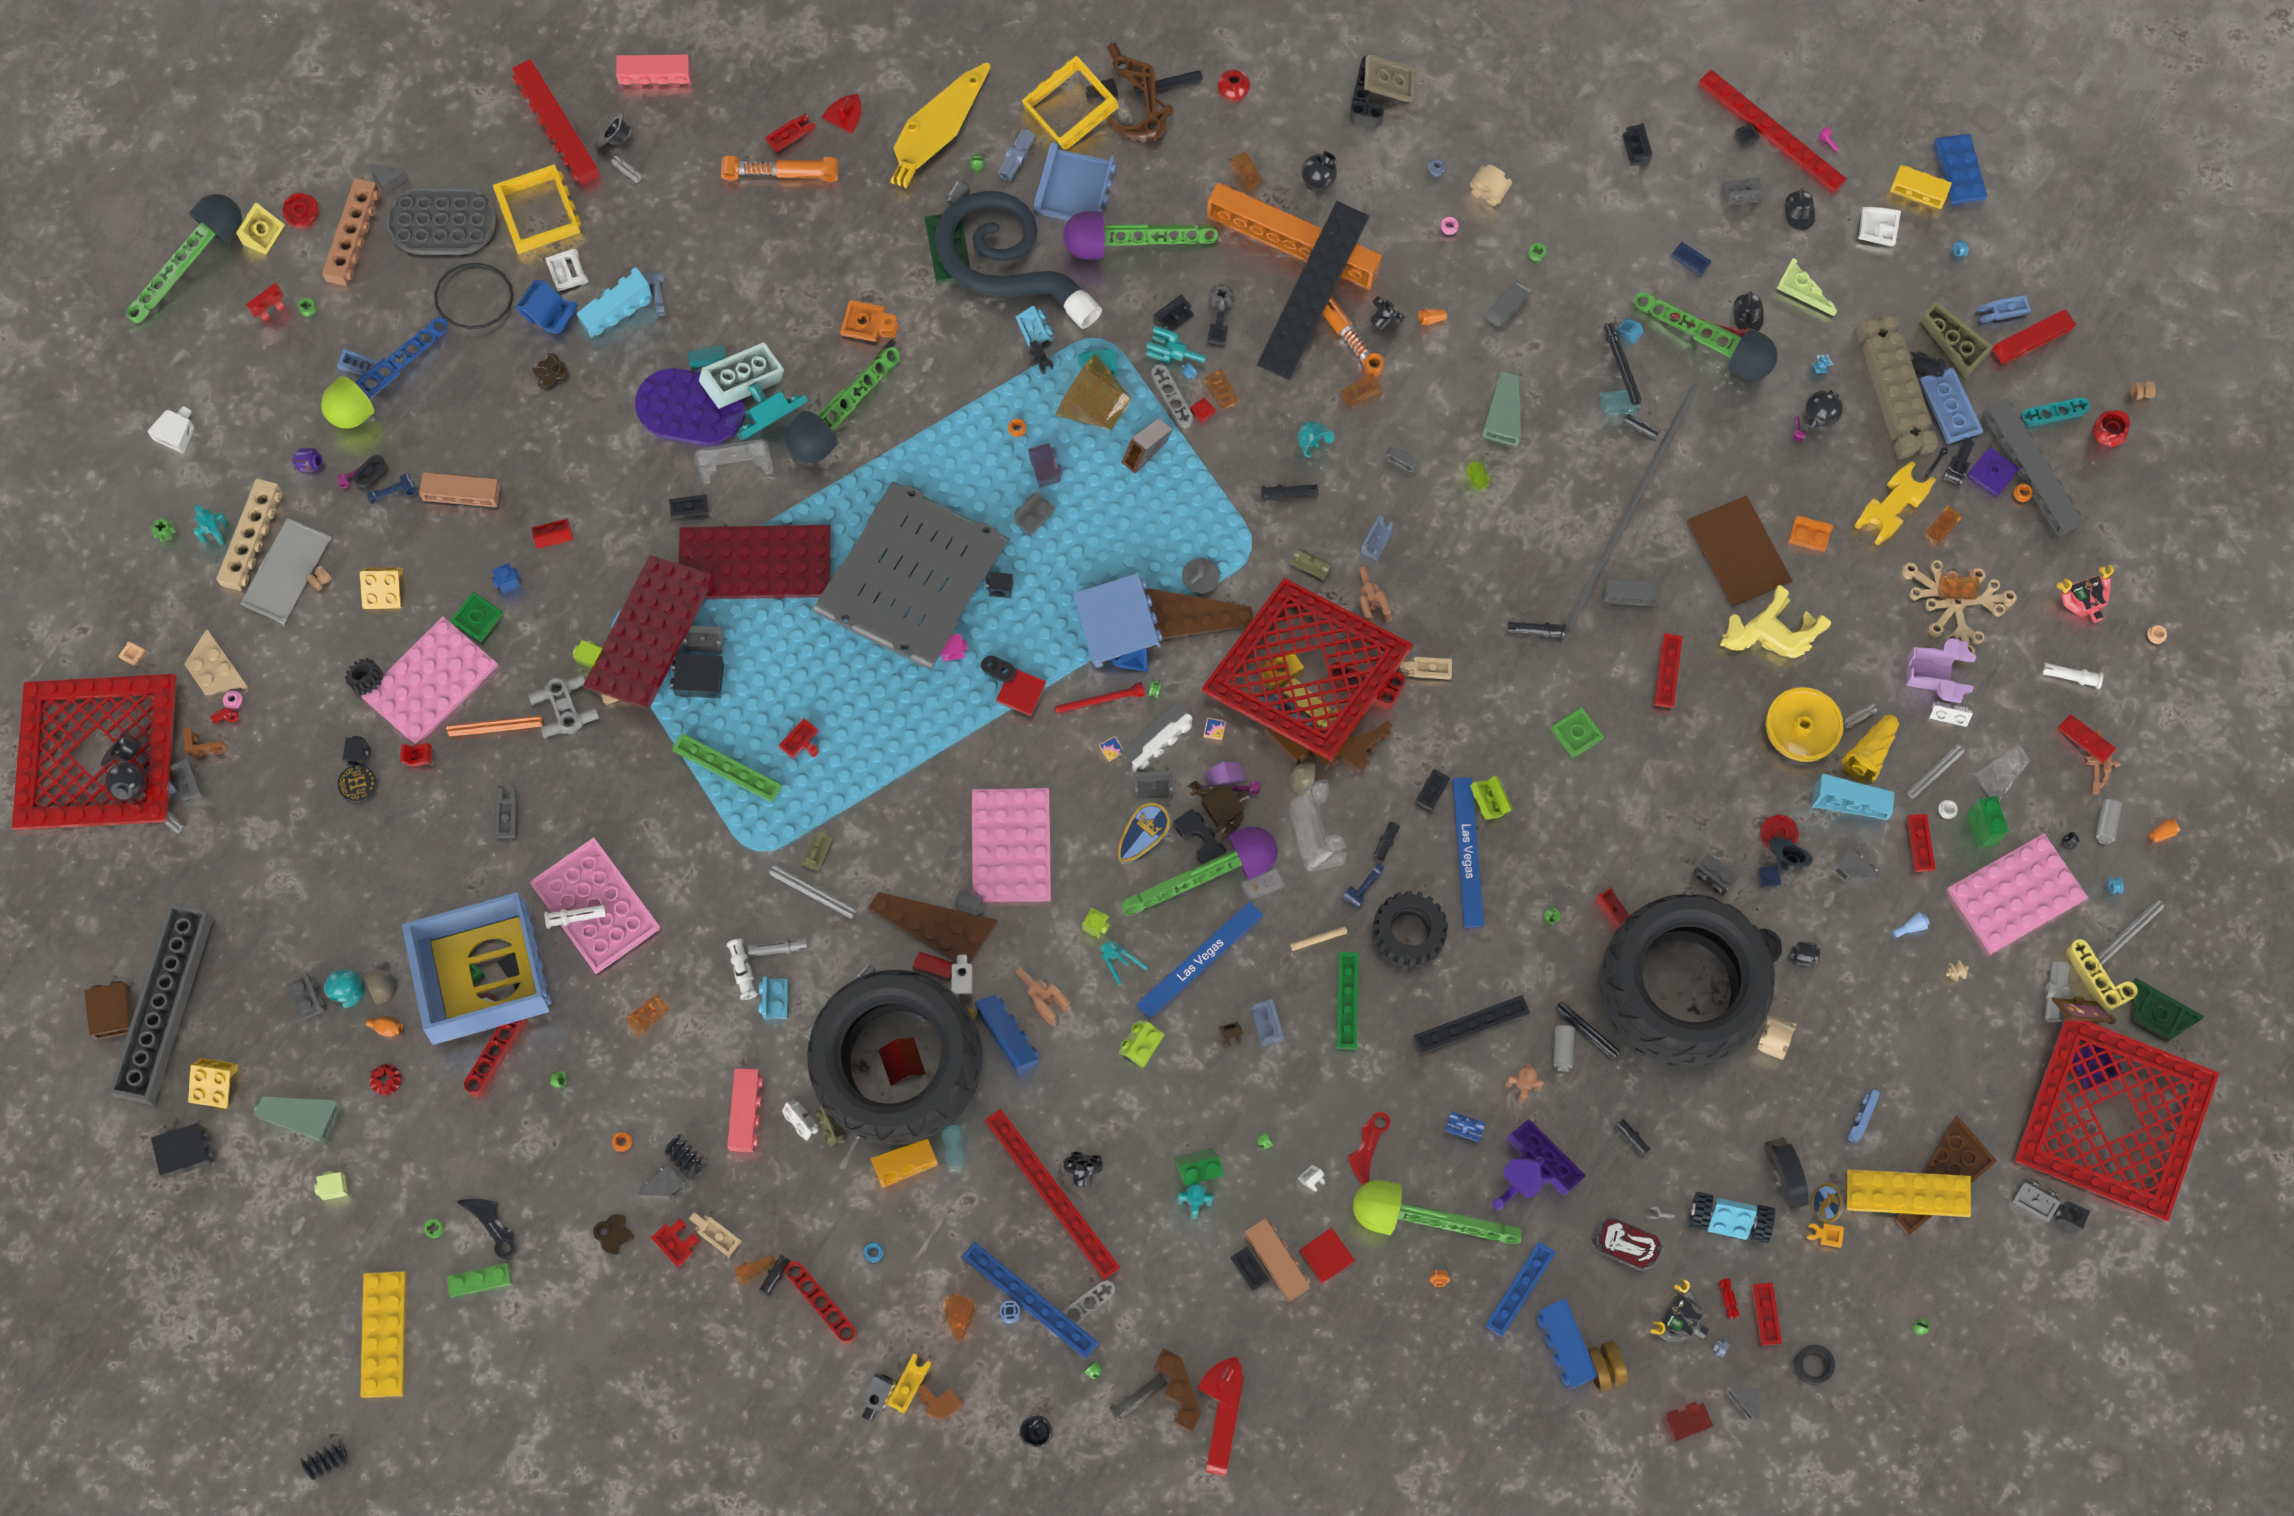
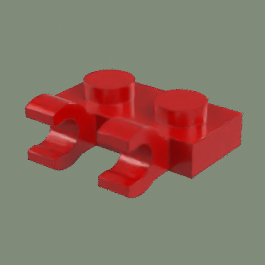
M274 283L248 302L246 306L254 318L260 316L263 322L266 323L271 319L266 312L267 308L275 305L279 312L285 309L284 304L281 302V298L284 295L280 287Z
M681 1218L671 1227L664 1224L650 1237L678 1268L693 1255L690 1249L701 1241L694 1233L684 1242L681 1241L677 1234L688 1226Z

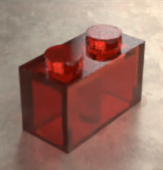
M1695 1401L1686 1405V1410L1679 1412L1678 1409L1666 1413L1667 1417L1663 1419L1672 1443L1713 1427L1704 1403L1698 1405Z

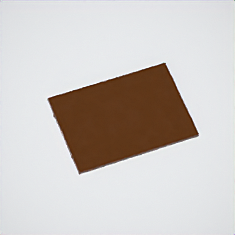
M1747 495L1687 520L1732 607L1775 590L1778 585L1784 586L1793 581Z

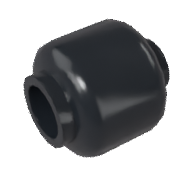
M1799 941L1796 947L1792 946L1791 958H1794V963L1797 966L1812 968L1815 964L1819 963L1820 948H1817L1816 943Z

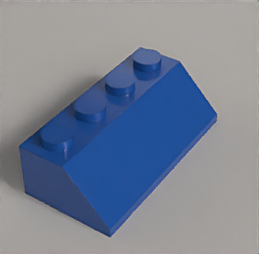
M992 995L975 1002V1008L980 1019L1018 1076L1039 1064V1053L1034 1046H1029L1027 1035L1023 1030L1019 1031L1016 1026L1018 1024L1013 1014L1009 1015L1005 1010L1007 1005L1002 998L998 999L996 995Z
M1566 1298L1540 1310L1537 1321L1547 1334L1545 1340L1548 1347H1552L1554 1351L1553 1360L1556 1366L1561 1368L1563 1384L1565 1386L1568 1385L1570 1390L1593 1381L1598 1375Z

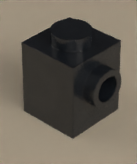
M361 736L345 738L342 757L344 763L347 766H366L367 757H370L371 747L367 741Z

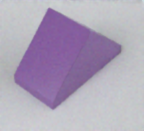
M1223 761L1204 772L1207 785L1230 786L1246 781L1241 762Z

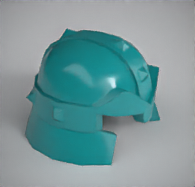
M1317 421L1304 422L1298 431L1299 447H1302L1305 457L1310 458L1311 450L1308 447H1318V442L1322 436L1325 438V442L1332 443L1335 433Z
M342 968L329 974L324 985V991L331 1000L341 1002L343 1007L347 1008L361 1000L364 995L365 984L360 974L353 970Z

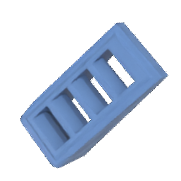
M344 348L337 363V369L362 376L367 372L366 369L369 364L373 367L379 361ZM347 358L350 359L349 364L346 363ZM354 360L358 361L356 366H352ZM361 362L365 363L363 369L359 368Z

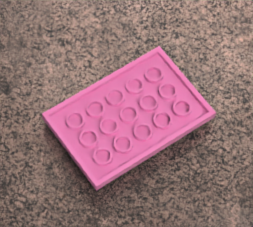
M442 616L383 675V680H380L381 685H376L377 689L373 688L372 693L369 694L367 692L366 695L362 696V699L414 745H419L471 694L498 664Z
M1049 788L972 790L973 894L983 897V902L1051 901Z
M2045 834L2029 841L1947 889L1990 955L2088 899Z
M594 837L529 882L551 913L559 912L561 909L570 911L604 904L606 917L570 922L567 926L560 925L595 974L601 972L661 929Z

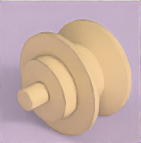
M1957 960L1955 966L1949 963L1946 976H1949L1955 982L1958 981L1959 976L1965 979L1969 967L1968 965L1965 966L1960 960Z

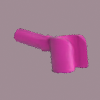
M1825 127L1819 134V139L1827 141L1836 152L1839 148L1830 138L1832 131Z

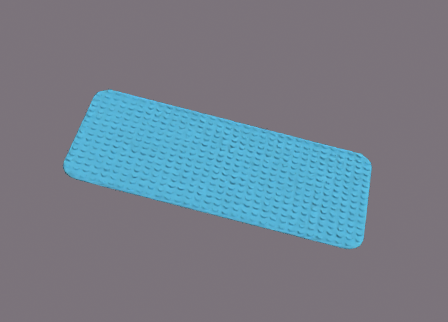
M1085 338L1070 344L1048 357L1053 362V369L1049 366H1044L1045 374L1040 372L1039 363L761 525H830V580L838 567L846 560L866 528L868 519L893 481L902 486H911L921 491L923 496L976 522H984L996 528L998 533L1010 538L991 572L1013 574L1012 598L989 597V591L985 590L986 580L983 582L982 579L958 619V627L953 635L961 634L962 640L966 639L968 651H964L965 658L943 662L940 655L932 670H929L814 613L813 609L820 597L705 599L691 626L722 627L724 632L723 653L686 651L682 643L677 654L723 656L725 664L721 699L675 696L673 689H670V680L674 678L675 672L672 671L671 665L651 705V709L674 744L681 733L782 785L783 788L774 803H771L683 757L732 835L743 846L755 851H773L790 844L1012 709L996 702L1004 683L983 672L981 662L985 657L995 656L1011 663L1017 670L1045 680L1046 685L1044 689L1091 661L1092 658L1074 593L1139 573L1141 579L1145 578L1148 588L1196 597L1199 594L1187 589L1182 579L1183 569L1188 562L1198 558L1210 560L1219 570V582L1236 573L1247 562L1252 551V535L1246 522L1129 359L1114 343L1101 338ZM1104 348L1114 349L1118 366V377L1098 379L1078 365V354L1085 351L1096 352ZM1159 418L1173 430L1162 448L1135 474L1121 463L1132 437ZM1013 419L1023 420L1026 424L1025 434L1020 437L1012 436L1008 431L1010 421ZM1015 427V428H1014V430H1020V429H1021L1020 427ZM1039 490L1042 492V497L1052 504L1056 511L1032 536H1029L1014 523V512L1019 506L1023 507L1027 498L1032 493L1035 494ZM908 516L905 518V520H904V522L902 523L901 527H902L903 524L905 523V521H906V519L908 518ZM936 531V533H935V535L933 536L931 542L933 541V539H934V537L936 536V534H937L938 531ZM966 546V548L964 549L963 553L961 554V557H962V555L964 554V552H965V550L967 549L968 546ZM901 557L900 560L898 561V563H897V565L895 566L894 570H895L896 567L898 566V564H899V562L901 561L902 557ZM916 564V566L914 567L913 571H912L911 574L909 575V578H910V576L912 575V573L914 572V570H915V568L917 567L918 564ZM947 578L946 581L944 582V584H943V586L941 587V589H940L939 592H941V590H942V588L944 587L945 583L947 582L948 578ZM911 607L908 609L907 613L905 614L904 619H905L906 615L908 614L909 610L911 609ZM618 611V613L616 614V616H615V618H614V620H613V622H612V624H611V629H612V627H613V625H614V623H615V621H616V619H617V617H618L620 611ZM924 615V617H923V619L921 620L919 626L921 625V623H922V621L924 620V618H925L926 615ZM805 718L819 730V733L810 741L818 748L819 753L813 758L803 749L793 760L779 749L778 745Z

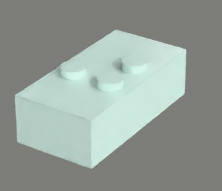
M763 342L703 367L699 382L716 406L722 408L752 395L748 388L756 383H759L762 390L780 383L784 369Z

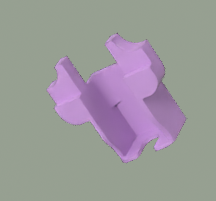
M1959 639L1947 640L1941 650L1913 647L1908 654L1905 686L1936 690L1942 700L1961 703L1963 695L1971 693L1973 686L1950 681L1952 663L1954 660L1974 662L1976 655L1968 650V642L1959 641Z

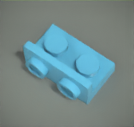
M1035 306L1016 316L1029 348V343L1034 340L1039 345L1046 340L1054 341L1052 335L1054 332L1045 320L1047 318L1045 312Z
M767 976L763 977V982H759V994H762V1001H759V1013H762L764 1019H788V979H768Z

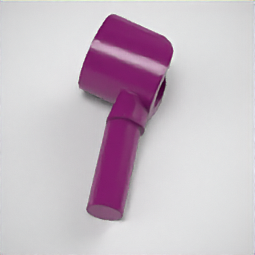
M1796 416L1793 439L1803 442L1806 431L1800 430V420Z
M356 470L348 474L342 473L338 475L337 479L340 488L350 485L348 479L353 477Z
M1251 781L1250 786H1233V791L1245 790L1250 794L1256 795L1259 793L1261 786L1259 782Z

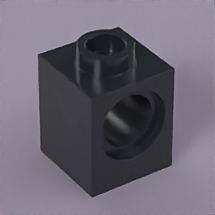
M990 572V578H986L985 590L989 591V597L1012 598L1013 574Z
M2066 1201L2062 1205L2060 1204L2055 1211L2057 1216L2055 1222L2075 1232H2079L2084 1229L2090 1211L2070 1201ZM2067 1211L2073 1213L2074 1220L2068 1218Z

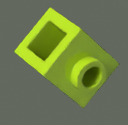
M581 640L580 644L574 648L573 657L576 663L591 669L592 666H595L603 649L593 641L586 642Z
M1092 907L1082 924L1083 931L1099 939L1103 933H1107L1110 927L1109 916Z

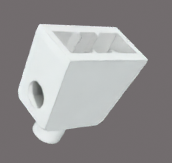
M184 406L180 408L177 414L166 410L148 430L149 435L153 440L180 453H184L194 430L193 424L188 419L192 411Z
M958 955L957 964H952L951 991L963 1003H973L972 964H968V955Z

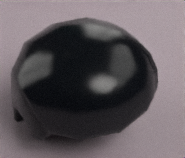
M1039 1415L1031 1416L1022 1422L1019 1435L1025 1445L1042 1447L1049 1443L1053 1436V1427L1045 1417Z

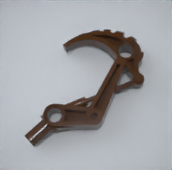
M1116 42L1110 43L1107 49L1113 59L1112 65L1116 74L1119 77L1126 78L1145 92L1148 118L1133 126L1120 125L1113 121L1110 115L1107 117V120L1112 128L1126 139H1131L1134 142L1141 140V143H1148V140L1152 139L1155 142L1164 132H1167L1166 121L1168 116L1173 115V107L1169 104L1165 105L1157 98V81L1154 67L1122 55ZM1120 65H1126L1124 69H1119ZM1157 103L1164 109L1157 112ZM1151 125H1157L1155 129H1149Z

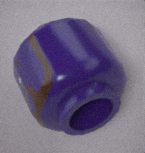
M299 448L293 455L292 462L300 472H315L322 465V456L317 449Z

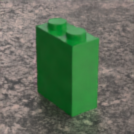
M1997 795L1979 799L1966 813L1978 849L1997 845L2009 832Z
M1213 1148L1174 1158L1178 1176L1184 1186L1224 1176L1219 1155Z

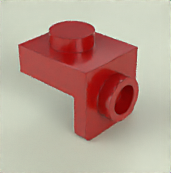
M429 743L415 746L401 744V763L411 767L431 763L432 745Z

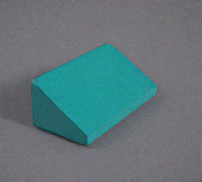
M724 345L688 352L691 369L706 367L727 358Z

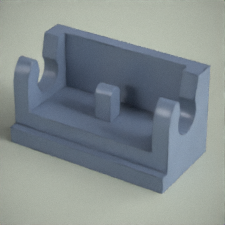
M1379 515L1362 544L1360 553L1378 561L1394 532L1393 523H1385L1384 517Z
M1273 999L1254 1004L1251 1012L1261 1045L1264 1046L1282 1041L1283 1032Z

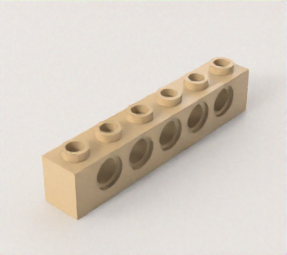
M255 479L216 578L222 587L243 592L244 587L248 585L249 574L256 565V556L262 550L263 538L269 532L270 520L274 518L276 505L282 498V491L278 484ZM268 500L265 504H261L262 501ZM261 516L259 520L254 521L256 517ZM255 533L252 537L247 538L249 534ZM244 550H248L247 553L241 554ZM237 567H241L239 571H234Z

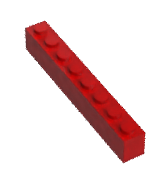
M529 59L513 67L514 75L511 77L515 85H520V92L523 98L529 100L530 103L528 105L532 113H537L538 116L536 118L540 126H545L546 136L549 140L554 141L553 146L557 154H562V162L566 168L569 167L571 169L570 175L573 180L578 181L580 186H583L599 178L600 174L597 166L532 60Z

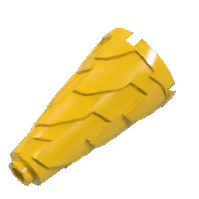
M1891 714L1884 715L1859 740L1854 748L1844 755L1841 765H1845L1843 770L1848 776L1861 783L1864 779L1868 780L1866 784L1873 783L1876 780L1899 726L1896 716Z

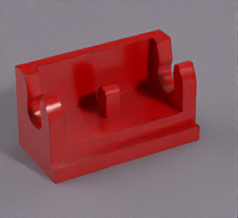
M1610 887L1605 893L1598 894L1595 901L1617 931L1622 922L1630 915L1614 894L1612 887Z

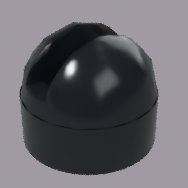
M2070 832L2063 837L2062 842L2066 847L2074 849L2077 848L2080 840L2075 832Z

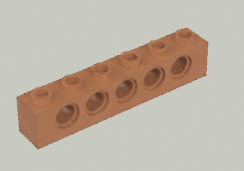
M354 178L322 272L326 282L348 286L349 280H352L354 265L359 260V250L364 245V235L369 230L370 218L375 213V203L380 198V190L376 182Z

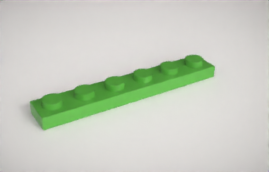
M681 733L672 748L673 752L771 803H774L783 788L781 784Z

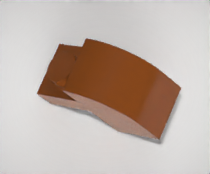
M924 1384L917 1389L920 1393L917 1397L925 1406L928 1403L930 1405L925 1410V1413L934 1419H948L964 1406L950 1388L938 1399Z

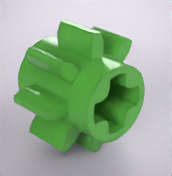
M165 517L160 520L155 519L154 526L150 527L154 532L152 534L154 538H160L162 542L167 539L171 540L173 533H176V530L173 528L174 523L171 520L167 522Z

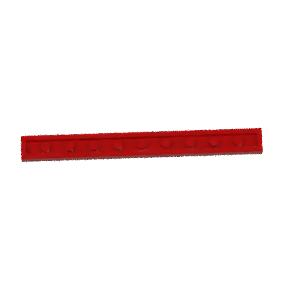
M1712 69L1699 80V85L1746 123H1752L1757 132L1830 191L1835 193L1846 182L1847 178Z
M1000 1108L986 1118L985 1123L1102 1279L1105 1281L1117 1272L1120 1266Z

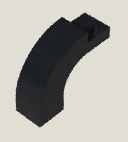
M1784 1137L1765 1142V1149L1774 1161L1780 1176L1782 1197L1790 1210L1808 1205L1809 1194L1805 1175L1792 1144H1788Z

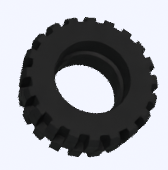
M1406 891L1405 894L1398 892L1395 893L1393 898L1388 897L1384 904L1379 906L1372 924V940L1376 943L1375 949L1378 953H1382V958L1385 961L1389 959L1392 961L1391 965L1397 966V964H1400L1403 969H1408V966L1416 969L1422 964L1424 966L1428 965L1431 960H1435L1447 938L1448 923L1445 921L1447 918L1445 912L1440 911L1441 906L1439 903L1434 904L1432 902V897L1428 896L1425 898L1421 892H1417V895L1412 894V891ZM1402 915H1414L1420 918L1428 929L1425 941L1418 945H1406L1398 941L1391 931L1395 918Z

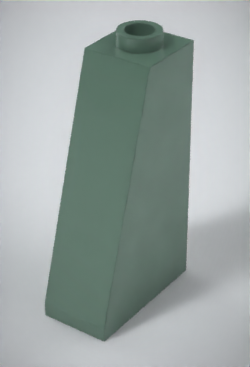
M1501 371L1482 437L1518 447L1521 437L1519 376L1512 372Z
M262 1096L261 1100L254 1107V1116L260 1120L325 1143L341 1105L333 1100Z

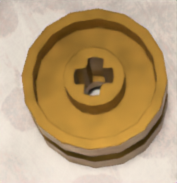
M1613 1340L1602 1343L1600 1349L1596 1346L1587 1348L1598 1375L1593 1380V1383L1600 1393L1610 1390L1612 1383L1617 1387L1628 1383V1374L1624 1360Z

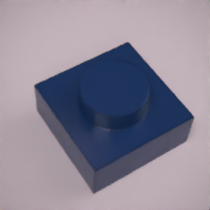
M1778 866L1757 869L1760 888L1781 885Z

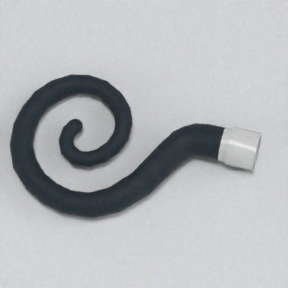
M982 191L957 199L945 209L937 223L935 244L939 259L945 270L961 286L979 294L1002 297L1051 294L1066 309V313L1081 329L1089 327L1099 318L1102 308L1067 275L1054 271L1031 272L1009 276L987 275L970 269L960 259L953 242L955 228L966 214L984 207L1002 208L1017 215L1023 225V238L1011 248H992L985 243L984 238L988 234L997 233L1000 226L996 222L984 223L976 229L972 236L976 251L983 257L994 261L1018 259L1030 251L1036 242L1038 231L1035 216L1028 206L1016 196L1000 191Z

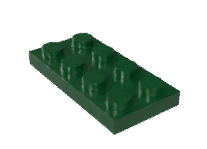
M942 214L925 216L936 284L956 281L941 263L935 244L937 223ZM961 219L955 228L953 242L960 259L970 268Z

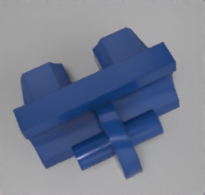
M1451 1111L1445 1131L1480 1142L1485 1122Z

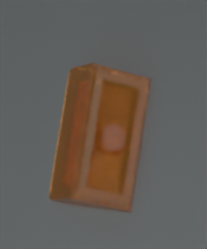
M1941 575L1938 585L1939 597L1945 599L1976 600L1979 577Z

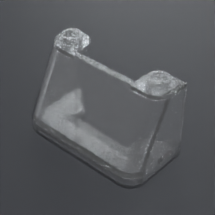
M756 438L705 446L698 449L694 454V463L700 485L709 484L711 475L718 473L717 465L753 459L754 467H761L765 474L774 473L769 442L764 438Z
M1327 779L1314 782L1293 798L1289 804V813L1305 868L1309 871H1319L1344 865L1347 853L1343 838L1338 835H1326L1320 814V805L1326 802L1330 792Z

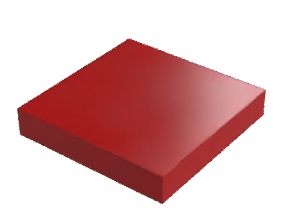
M1016 669V678L1012 682L1003 684L996 702L1031 716L1043 692L1046 681Z
M1332 1227L1299 1250V1253L1321 1284L1355 1262V1259Z

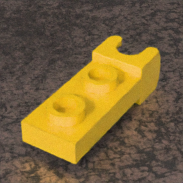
M917 1354L912 1355L886 1403L903 1414L906 1413L918 1391L917 1389L921 1386L932 1366L930 1361H927L923 1367L916 1366L918 1361Z

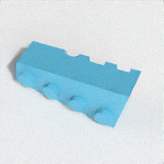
M637 267L631 270L632 274L629 277L625 278L623 276L619 279V284L615 288H608L603 292L599 300L595 298L576 313L579 322L590 337L601 334L607 327L616 325L619 320L625 316L632 315L635 310L647 306L653 300L648 282Z
M1822 774L1814 785L1812 807L1888 820L1893 813L1895 792Z

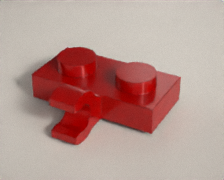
M803 718L778 747L793 760L803 749L815 758L819 751L810 741L819 733V730Z

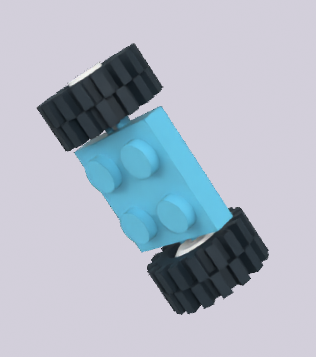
M1702 1192L1695 1193L1689 1219V1226L1691 1228L1707 1230V1232L1745 1240L1748 1239L1751 1230V1240L1767 1244L1770 1242L1775 1224V1208L1759 1204L1754 1206L1717 1198L1712 1209L1713 1195Z

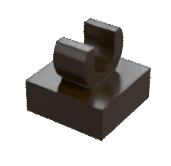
M1238 1021L1219 1026L1220 1034L1228 1046H1231L1230 1039L1232 1037H1236L1237 1042L1241 1043L1239 1035H1242L1243 1032Z

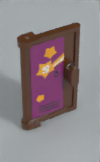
M2075 996L2073 999L2052 997V1001L2065 1014L2064 1017L2068 1021L2105 1022L2112 1025L2116 1023V1018L2112 1014L2109 1015L2097 1001L2085 1000V998Z

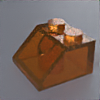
M952 1292L951 1297H946L943 1308L955 1341L961 1346L975 1313L976 1304L975 1301Z

